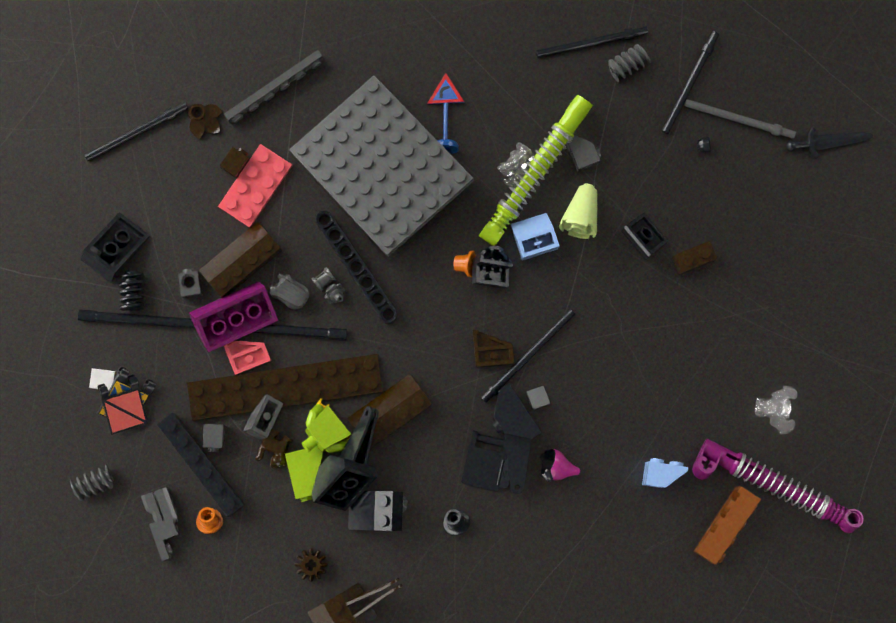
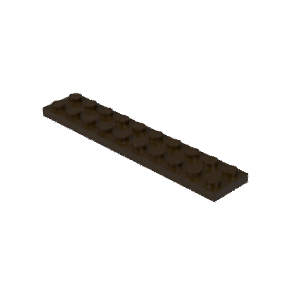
M377 354L187 382L192 421L253 412L265 395H269L282 402V407L315 403L321 398L323 399L322 401L383 392Z

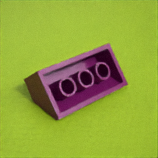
M259 281L189 312L195 329L207 352L278 321L266 288Z

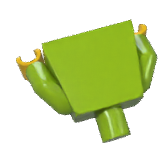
M321 398L309 411L306 420L307 428L305 430L309 437L302 442V445L307 452H310L316 446L321 452H342L351 433L331 410L329 404L324 406L321 403L323 400Z

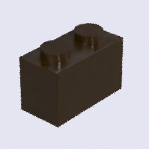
M708 241L675 254L672 259L678 274L681 275L714 262L717 256L711 242Z

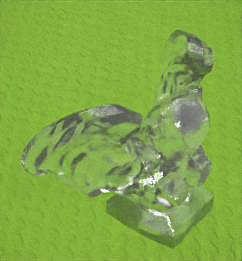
M520 142L516 144L517 150L510 152V158L497 167L505 177L513 174L511 178L503 180L508 187H517L514 181H521L518 174L522 176L526 174L522 168L529 170L527 169L528 165L526 162L530 163L532 160L531 156L534 157L531 149Z
M783 386L784 389L771 394V399L756 398L755 415L758 417H769L771 419L769 423L780 430V434H788L794 430L795 421L793 419L789 421L785 419V417H790L789 414L791 412V401L787 400L789 398L797 399L798 394L794 388Z

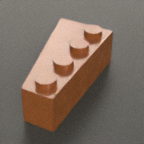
M742 486L735 487L694 552L714 565L717 562L721 563L726 556L724 552L728 546L731 547L737 538L735 536L745 527L746 520L756 510L761 499Z

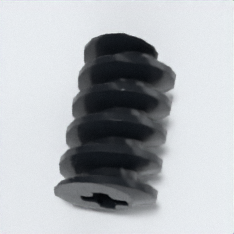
M120 271L124 275L119 276V280L124 282L119 284V287L125 289L119 292V295L124 296L119 302L125 304L120 307V310L138 311L139 307L144 306V303L138 302L139 299L144 298L143 295L138 294V292L144 290V288L138 286L144 283L138 277L144 275V273L139 271Z

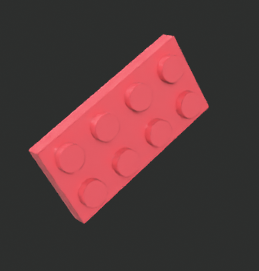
M260 144L218 207L250 228L291 169L292 164Z

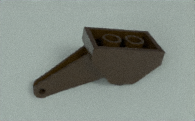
M396 578L391 582L366 592L357 583L307 613L313 623H369L378 617L373 607L391 593L403 587V585L396 586L370 604L368 596L384 590L400 579Z

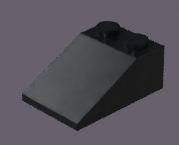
M119 212L84 249L80 260L111 283L148 239L149 234Z
M364 491L349 507L348 529L402 531L403 492Z

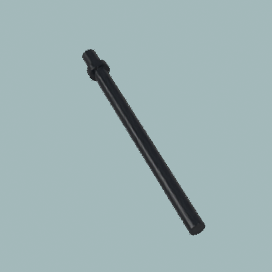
M570 309L493 386L488 387V391L481 399L487 403L493 396H496L498 391L575 313Z

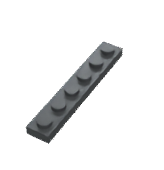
M319 50L224 113L230 124L232 122H239L243 119L245 113L255 111L261 102L271 100L276 92L287 89L295 79H302L306 75L305 72L311 68L312 70L318 68L322 64L321 61H323Z

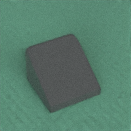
M544 386L526 391L532 410L550 404Z

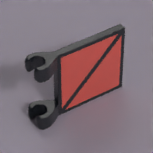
M134 374L127 377L131 388L127 391L109 396L108 388L104 383L97 386L111 435L148 424L138 379Z

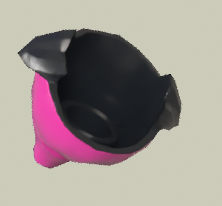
M547 449L540 456L542 459L540 476L548 482L580 474V469L570 463L564 454L556 449Z

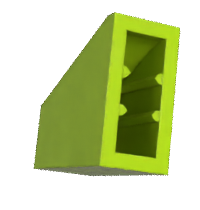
M317 446L310 452L302 449L285 454L295 499H300L301 502L312 500L313 486L324 452H321Z

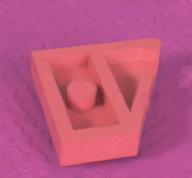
M232 341L224 345L235 375L271 361L265 343Z

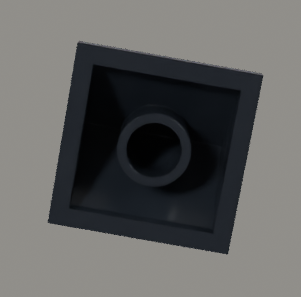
M642 213L628 223L621 231L645 260L668 242L645 213Z

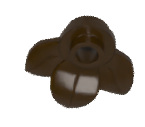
M202 104L192 105L188 111L189 118L191 119L189 125L191 133L197 139H200L204 132L211 134L219 133L220 124L216 118L222 113V110L214 104L206 106ZM196 111H201L199 117L195 116Z

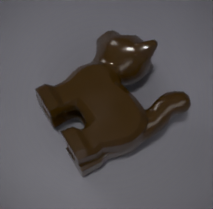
M271 429L268 437L263 439L255 459L257 461L262 460L265 451L274 453L270 460V467L278 469L286 466L285 454L293 439L284 435L281 441H279L276 436L280 432Z

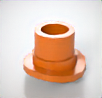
M470 251L466 255H456L454 258V270L464 272L468 277H472V262L476 256L475 251Z
M205 507L200 510L196 519V525L200 532L212 534L222 527L223 518L216 509Z

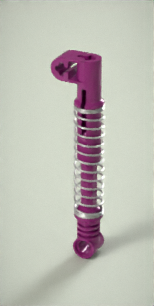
M709 439L704 441L693 465V474L698 479L704 480L709 478L718 465L728 470L734 477H742L744 482L750 481L751 485L756 484L757 488L762 487L765 492L770 491L771 495L776 494L778 499L783 496L785 502L791 499L792 506L797 503L799 509L805 506V512H809L812 509L813 516L816 515L821 520L829 519L834 524L838 523L841 530L846 533L854 532L863 524L864 518L859 510L848 509L844 506L840 507V504H836L828 495L821 499L819 498L821 492L817 496L813 495L814 488L809 493L805 491L807 485L803 489L799 488L800 481L795 486L792 484L793 478L790 482L785 481L787 475L782 476L779 471L776 473L772 471L773 468H766V464L762 466L759 464V461L756 463L752 461V458H746V454L744 455L741 452L735 453ZM706 460L710 461L704 469L703 464L706 462ZM848 518L852 519L854 524L850 523Z

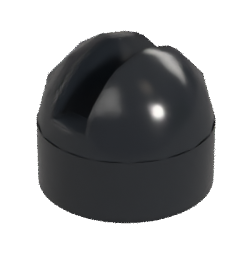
M703 137L698 140L697 148L700 152H711L709 137Z

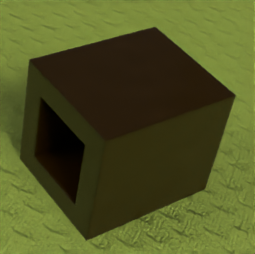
M232 147L221 162V169L237 179L250 160L247 157L248 153L240 147L238 149Z

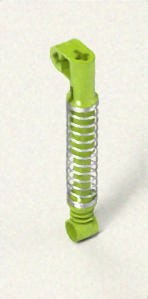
M579 95L575 96L560 121L552 125L553 131H548L550 135L548 138H544L546 140L544 144H540L541 148L535 150L536 154L534 157L531 156V162H526L530 167L529 170L522 168L526 174L524 176L518 174L521 181H514L517 187H509L513 191L512 194L505 193L508 197L507 201L501 199L498 202L496 210L498 213H494L495 217H491L492 221H488L479 234L480 238L495 246L505 232L503 229H507L506 225H510L509 221L519 217L518 210H523L520 204H527L524 199L525 197L532 198L529 191L536 192L533 185L540 186V183L537 181L538 178L545 180L543 176L545 173L549 174L548 169L553 168L552 163L557 161L556 157L562 155L561 150L566 149L565 144L573 140L575 130L593 106L590 102Z

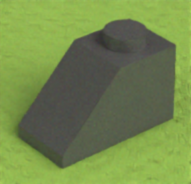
M574 135L573 140L570 143H566L577 172L599 164L601 153L599 148L594 147L592 142Z
M265 395L251 413L243 431L259 440L267 438L283 403L269 395Z

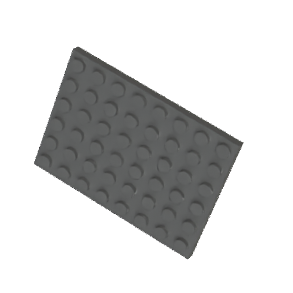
M374 75L289 149L293 156L388 257L474 181V178Z

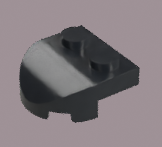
M490 246L481 250L474 257L472 262V284L504 289L509 287V268L513 267L511 258L507 257L503 252V248Z

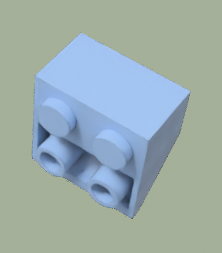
M547 213L510 224L521 260H526L559 248L554 228Z
M653 458L645 462L642 485L665 488L688 471V467H683L684 463L672 461L669 464H664V460Z

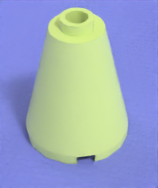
M585 183L579 186L560 221L559 228L561 231L565 229L569 231L568 235L582 239H589L590 235H593V238L596 236L597 190L593 185Z

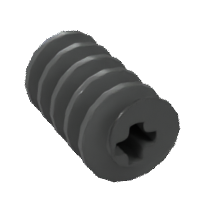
M636 44L634 49L629 48L627 52H622L621 56H615V61L613 59L608 60V66L613 78L619 82V75L625 79V72L632 75L631 68L638 71V64L644 68V61L646 60L651 64V59L644 48Z
M105 465L104 472L100 467L98 468V474L90 471L91 477L84 473L83 480L77 476L75 484L70 479L71 488L80 501L84 500V495L87 498H90L92 493L98 495L99 489L105 492L106 486L109 489L113 488L114 480L107 465Z

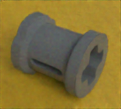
M327 267L316 278H311L321 292L332 281H337Z

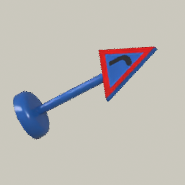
M445 73L427 105L444 104L443 139L437 141L450 154L458 152L459 145L456 141L448 139V103L465 102Z

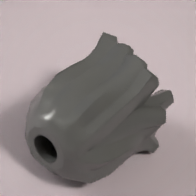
M280 273L277 276L279 282L270 287V297L280 300L288 308L294 310L303 308L309 299L308 289L293 280L290 275H282Z

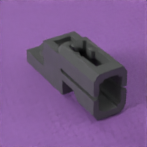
M165 487L156 490L154 493L151 492L141 496L146 512L151 513L154 519V523L149 524L162 561L171 559V554L173 553L170 542L167 543L166 539L180 535L177 527L179 516L169 488Z

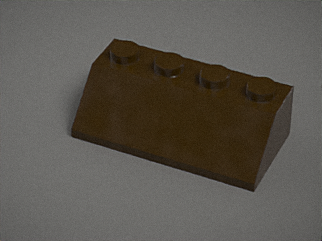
M256 222L199 271L220 297L223 298L236 290L282 252V250L259 222Z
M409 374L347 419L355 429L366 407L378 409L379 416L371 444L372 448L432 406V403Z

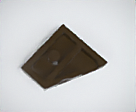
M476 329L473 330L476 367L514 364L513 344L479 332Z

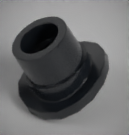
M449 510L444 518V528L450 535H461L469 528L470 518L462 510Z

